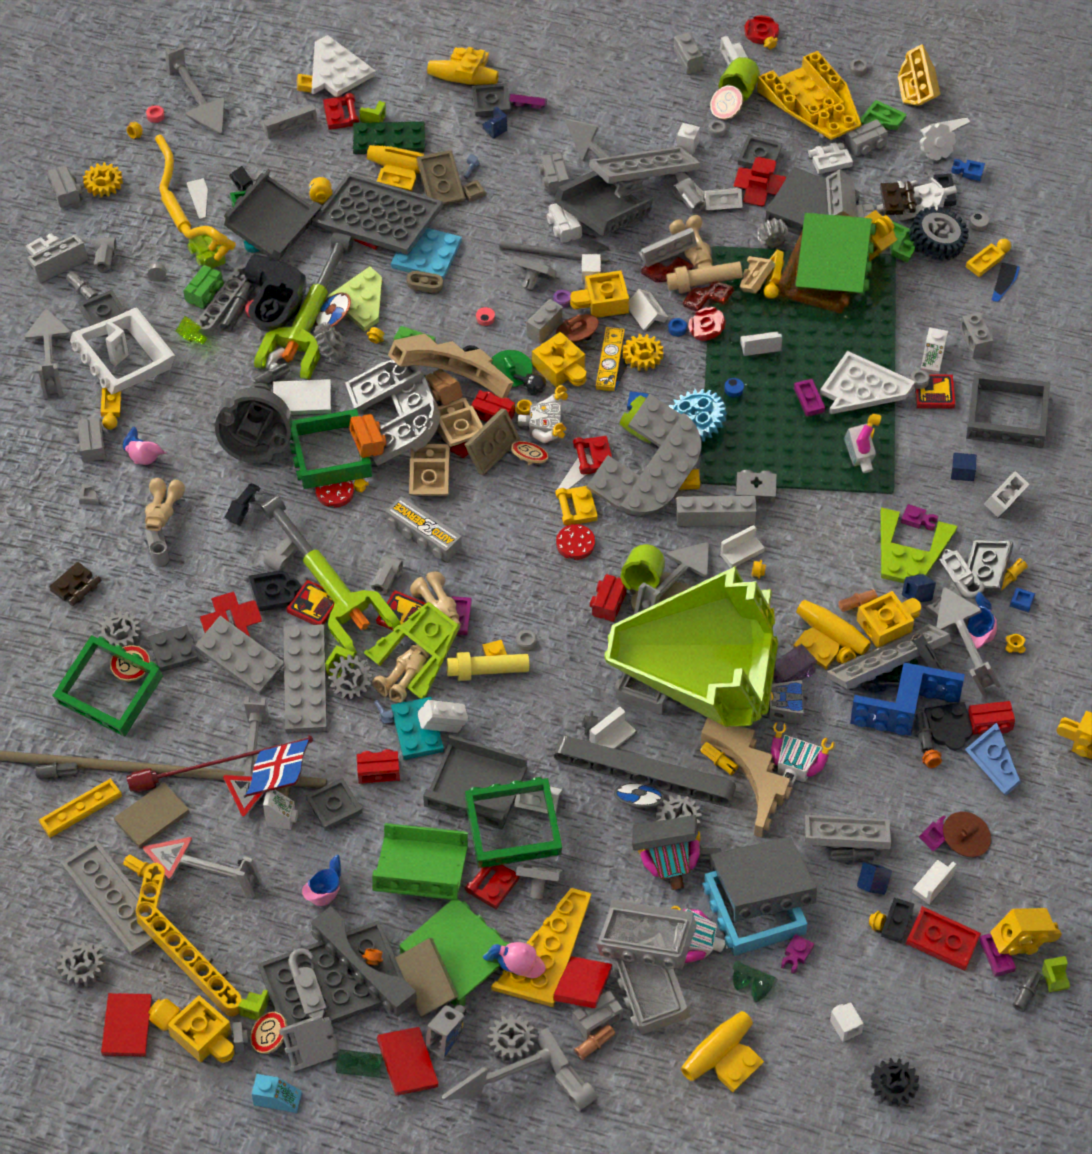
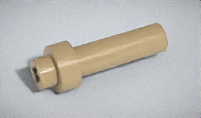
M740 261L688 271L686 266L675 268V273L666 274L669 291L678 289L679 294L690 292V287L743 277Z

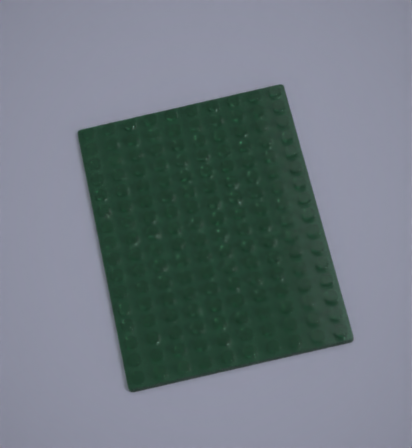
M713 246L711 254L712 266L740 261L742 276L744 270L749 268L750 264L747 261L749 256L770 259L777 250L784 252V266L781 270L782 280L779 285L776 284L779 293L773 299L767 298L764 294L766 279L756 293L744 292L740 288L743 277L710 284L709 307H714L721 311L725 317L726 324L723 331L717 337L707 340L704 391L706 393L711 390L712 394L717 393L718 397L722 398L727 415H725L726 421L721 422L723 427H717L718 433L712 432V438L706 436L705 441H702L700 483L736 486L737 472L742 470H751L753 473L771 471L772 474H776V488L893 494L895 478V401L830 414V407L834 400L821 395L820 390L847 351L895 372L896 257L880 254L871 260V272L867 273L869 290L865 291V296H863L861 293L822 291L807 288L806 290H798L796 281L800 250ZM771 332L782 334L781 351L744 356L740 342L742 336ZM731 378L740 379L744 384L742 395L738 397L728 396L724 390L726 381ZM813 379L825 406V412L806 417L794 390V383ZM872 414L881 415L879 426L872 425V428H874L872 442L876 453L873 461H871L874 470L863 473L860 465H853L844 438L849 428L868 424V418ZM754 482V487H758L757 482Z

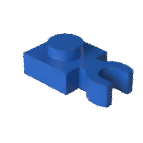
M954 159L951 173H963L964 178L981 181L985 163L967 160L966 163H963L959 159Z

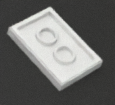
M330 379L273 382V392L286 403L291 415L331 413Z

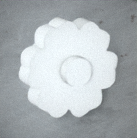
M936 123L935 126L929 125L923 131L924 138L920 140L921 151L926 152L928 158L940 160L941 157L947 158L953 152L952 145L956 143L955 133L950 131L948 125Z

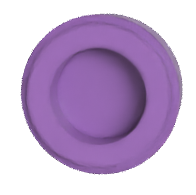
M558 290L553 295V301L561 305L562 308L570 306L571 293L567 290Z

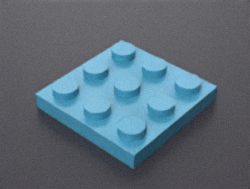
M427 228L408 255L396 251L391 262V268L409 273L421 271L438 274L444 281L462 242V237Z

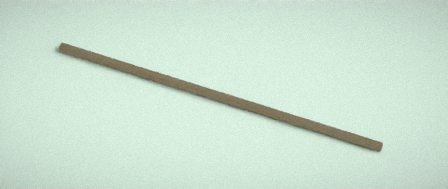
M0 750V761L43 765H53L54 762L58 764L76 762L78 768L135 772L151 768L157 774L186 768V766ZM200 768L171 776L224 780V775L243 776L244 771ZM300 776L296 785L292 786L320 789L327 785V779Z

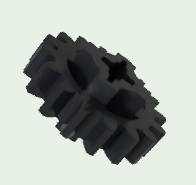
M889 1058L888 1064L882 1060L880 1067L875 1066L874 1073L871 1075V1088L875 1089L874 1096L881 1095L880 1102L889 1100V1106L893 1102L900 1106L902 1100L908 1104L909 1097L915 1098V1091H918L919 1076L915 1075L916 1069H909V1062H906L904 1065L901 1064L900 1058L897 1060V1063L892 1058Z

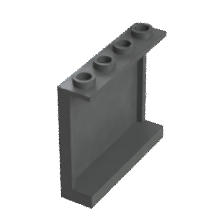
M794 167L767 208L765 223L767 219L769 221H772L774 218L776 220L781 219L787 225L788 232L802 237L805 213L829 215L825 178ZM855 190L856 205L859 204L860 191Z
M268 169L264 174L261 173L257 177L254 185L251 184L247 188L243 197L240 196L236 200L235 206L226 211L224 226L268 257L279 261L313 223L312 220L322 206L317 202L312 206L269 177L271 170Z
M592 171L558 187L554 203L601 236H604L648 215L652 209L653 198L640 201L631 194L618 198L614 194L618 185L616 183H607L600 175Z
M449 735V745L430 789H426L424 792V806L468 819L465 791L472 787L486 788L492 784L505 785L516 780L523 781L528 769L527 758L520 754L505 752L500 748L485 746L480 742H471L460 736ZM516 795L474 801L477 822L503 830Z
M791 836L710 854L711 872L716 871L734 909L735 922L816 903L817 887Z

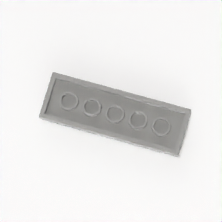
M679 146L591 159L589 166L607 183L613 184L619 181L645 179L646 177H659L665 174L698 170L700 162Z
M928 624L827 671L828 679L846 689H854L862 682L871 681L877 675L888 673L899 665L909 663L910 660L916 657H922L911 640L915 634L923 633L932 650L942 648L946 643L950 642V634Z
M324 625L284 627L286 733L327 731Z
M97 840L61 862L63 869L131 956L154 942L137 923L136 907L139 893ZM148 912L141 914V916L148 917L151 915ZM158 927L155 930L161 932L165 930V928Z

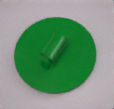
M504 350L492 357L493 361L491 364L514 382L512 387L524 384L523 381L513 379L514 374L526 377L527 373L532 374L531 360L520 351Z

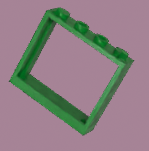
M357 409L292 420L293 424L289 441L292 440L293 443H290L291 454L296 455L293 457L294 467L299 468L296 474L298 481H302L303 489L372 477L370 458H362L360 454V461L307 471L298 437L305 434L349 427L351 418L359 416Z
M91 635L52 696L58 704L125 737L160 683L163 675L156 663L151 661L147 663L143 661L141 656L135 653L131 655L119 645L113 646L101 636L97 638ZM97 648L149 673L120 720L68 695Z
M536 777L525 782L516 780L510 784H492L486 788L472 787L465 791V803L478 869L560 856L562 854V843L548 778ZM543 791L553 841L483 852L474 801Z

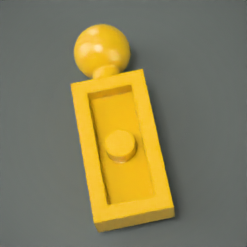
M1003 238L997 242V247L991 243L967 261L966 268L978 277H981L1004 259L1005 253L1011 249V242Z
M777 250L770 259L775 263V266L770 275L766 277L764 294L770 299L778 295L779 289L776 284L779 285L782 280L781 270L784 266V252Z
M102 387L101 417H104L102 424L104 428L112 430L118 424L116 417H120L122 390L111 394L107 388Z

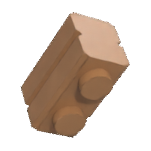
M438 369L433 374L425 375L435 401H439L445 406L451 403L452 400L456 401L462 398L463 394L459 382L443 369Z

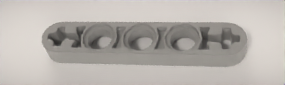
M240 265L233 271L198 319L197 329L200 334L209 335L216 329L232 306L234 296L239 293L243 283L250 282L244 275L245 265ZM231 285L239 286L235 290L229 289ZM221 298H228L229 301H227V302H220V299H221ZM214 310L220 312L218 315L210 314Z

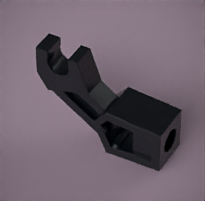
M243 166L237 168L229 175L240 191H246L251 184L253 185L251 177Z
M250 483L238 499L231 502L225 519L241 526L249 510V503L255 501L256 491L259 492L261 488Z

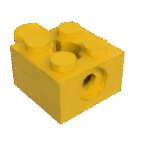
M877 210L864 217L872 218L874 224H876V234L872 235L871 240L874 243L873 254H870L869 261L880 255L898 240L893 232L894 224L888 216H882Z
M622 270L585 276V290L573 291L570 294L571 307L575 310L590 308L591 315L596 318L629 313V296Z
M561 332L532 350V366L556 388L567 380L574 386H581L586 382L585 353Z
M891 591L859 606L857 622L875 647L878 648L912 632L914 619L920 616L921 604L915 598L901 603L895 593Z
M1086 711L1080 723L1066 717L1062 718L1056 729L1058 735L1074 741L1072 752L1081 757L1092 759V713Z
M1047 908L1012 909L991 930V935L999 954L1009 955L1020 953L1034 954L1044 942H1054L1062 936V933L1058 929V923L1052 921Z
M200 995L167 1024L170 1036L200 1063L209 1054L222 1063L230 1061L234 1056L233 1044L227 1039L232 1034L230 1021Z

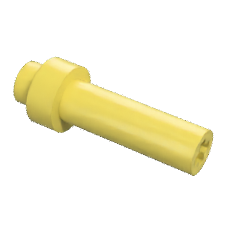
M469 652L456 653V658H447L448 677L457 676L458 681L471 680V675L529 672L528 654L470 657Z

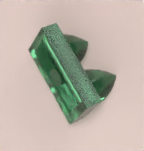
M735 961L732 968L734 970L733 984L737 991L746 987L754 979L752 997L755 1003L765 998L771 988L775 987L778 980L772 975Z
M339 1049L336 1073L380 1078L383 1056L382 1054Z

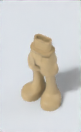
M699 215L691 216L686 222V227L682 220H675L669 226L670 232L673 235L688 228L693 229L697 245L685 250L684 254L694 265L695 269L711 267L713 263L710 255L711 249L707 243L703 242L699 235V230L703 223Z
M153 478L150 481L149 490L154 496V500L145 509V528L147 530L160 531L173 515V504L185 492V485L180 480H172L170 482L168 496L163 504L161 503L167 494L165 482L161 478Z
M430 572L426 576L429 586L435 591L439 600H435L424 578H417L410 587L412 596L415 598L424 597L426 602L433 604L460 626L456 603L443 590L445 584L443 574L440 572Z
M418 644L412 645L407 652L397 658V665L387 678L376 676L373 679L372 684L382 696L386 697L389 694L393 702L401 703L407 696L405 689L413 677L424 667L429 659V653ZM405 673L399 684H395L400 676Z

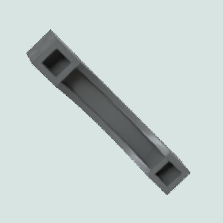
M331 906L311 921L313 937L318 942L322 941L332 956L336 955L340 959L339 962L346 970L350 969L354 973L353 976L359 984H364L368 988L370 995L375 999L378 998L388 1013L392 1012L398 1017L417 1002L416 991L402 977L378 972L359 959L348 942L345 920Z

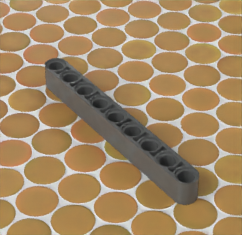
M569 736L560 737L553 755L561 763L653 786L660 790L724 807L731 804L736 789V784L725 778Z

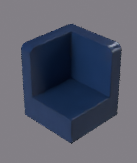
M497 106L494 107L493 118L483 123L482 129L493 139L507 131V115Z
M953 453L951 479L974 482L977 454Z
M924 574L905 577L902 596L907 599L915 598L920 603L931 601L936 582Z
M863 862L857 887L870 893L885 895L892 870L879 864Z

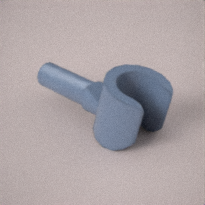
M470 154L467 158L469 167L464 178H468L473 168L479 166L478 157Z
M376 700L374 703L381 714L382 723L394 722L392 710L385 711L379 700Z

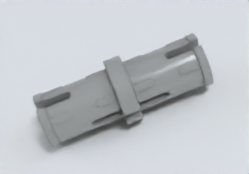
M75 271L67 275L66 280L75 287L77 293L82 294L87 300L95 297V295L98 296V293L89 286V283L79 277Z

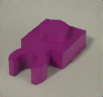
M910 504L907 505L901 519L902 524L918 529L923 525L930 531H934L935 524L930 522H938L937 515H926L925 509Z
M945 815L939 818L936 823L933 821L918 836L933 852L945 841L943 835Z
M795 934L785 950V955L787 956L783 958L781 968L784 969L786 964H792L791 973L794 974L798 968V961L803 964L805 963L814 948V943Z

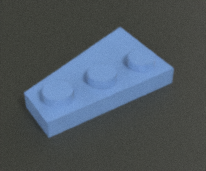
M997 723L965 749L1005 796L1022 783Z

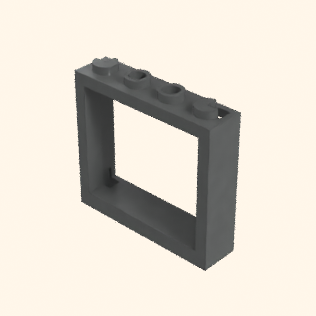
M974 373L966 439L1043 448L1046 436L1050 382ZM978 389L1041 396L1040 430L975 422Z

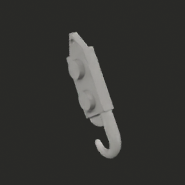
M944 548L940 561L961 594L965 598L973 599L976 598L978 592L983 593L985 587L983 582H980V588L977 591L970 592L967 587L973 583L975 578L957 550L951 551Z
M307 949L294 950L289 956L288 963L305 1017L313 1018L320 1015L323 1019L324 1012H327L315 972L308 967L299 968L296 960L302 954L307 955L310 959L314 957Z

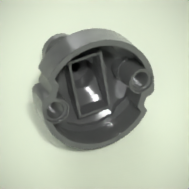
M256 383L250 388L237 390L235 396L223 400L215 422V434L221 447L232 457L248 463L267 462L271 460L274 453H282L287 447L292 431V415L286 403L273 392L270 386Z

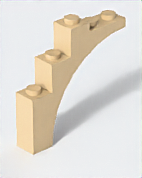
M426 334L394 340L388 354L400 367L418 365L448 370L481 384L501 398H507L514 383L491 364L493 359L481 349L465 352L453 341L436 344Z
M707 717L701 733V744L708 742L720 752H725V756L738 764L749 780L755 793L758 807L754 836L762 838L764 831H768L772 820L769 819L770 814H775L777 805L783 806L785 799L789 800L792 791V787H789L790 778L772 773L775 763H772V754L755 749L757 739H754L755 730L742 726L725 727Z

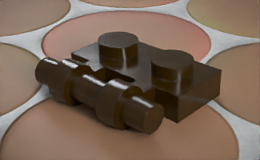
M910 181L904 182V188L899 187V182L880 184L885 215H903L904 209H909L910 213L916 212L917 201L914 198L915 191Z
M76 562L49 587L50 591L63 601L71 597L68 603L74 606L77 602H82L85 599L84 596L90 591L93 592L102 580L97 575L90 579L93 577L92 572L81 563Z

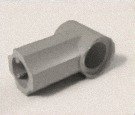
M690 178L672 186L675 197L678 200L682 199L691 212L698 213L705 206V201L696 191V187Z
M96 238L94 267L100 272H107V270L111 269L113 254H116L117 248L116 238Z
M162 528L160 531L146 530L145 534L153 564L156 566L166 565L169 562V553Z
M287 535L275 549L272 548L266 553L263 563L276 571H285L290 559L298 551V548Z
M383 555L378 566V572L371 584V589L377 591L380 595L387 594L395 577L398 578L402 572L403 561Z
M565 1066L555 1076L556 1081L568 1094L571 1104L577 1111H581L598 1099L592 1086L587 1082L584 1083L571 1066Z

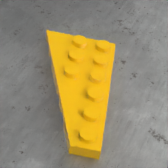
M570 888L557 904L553 913L545 919L541 928L528 940L527 944L535 948L537 956L545 964V971L537 978H528L504 970L498 981H495L491 986V990L554 1008L556 1001H553V994L573 953L591 900V893Z

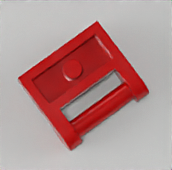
M348 93L344 97L323 99L328 130L353 127V123H360L359 117L356 115L354 94ZM343 105L348 106L349 118H344Z
M607 435L586 439L578 437L573 440V446L577 450L580 462L579 470L582 475L596 473L608 455L612 457ZM589 447L593 462L591 465L587 463L584 448Z
M504 865L485 867L479 871L473 881L469 882L464 889L473 897L497 909L518 882L520 876ZM492 869L496 871L484 889H478Z

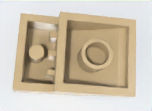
M466 398L438 407L440 420L437 431L450 447L468 441L483 427L474 408L468 404Z
M427 444L416 452L411 448L409 496H448L450 446L448 444Z

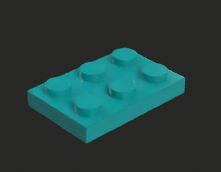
M431 697L391 705L403 760L444 752L440 731L422 729L418 718V711L424 707L427 700H432Z

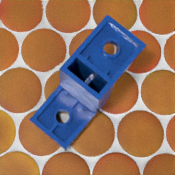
M904 663L896 703L855 695L850 724L911 736L919 695L930 699L936 698L947 702L959 703L965 674Z

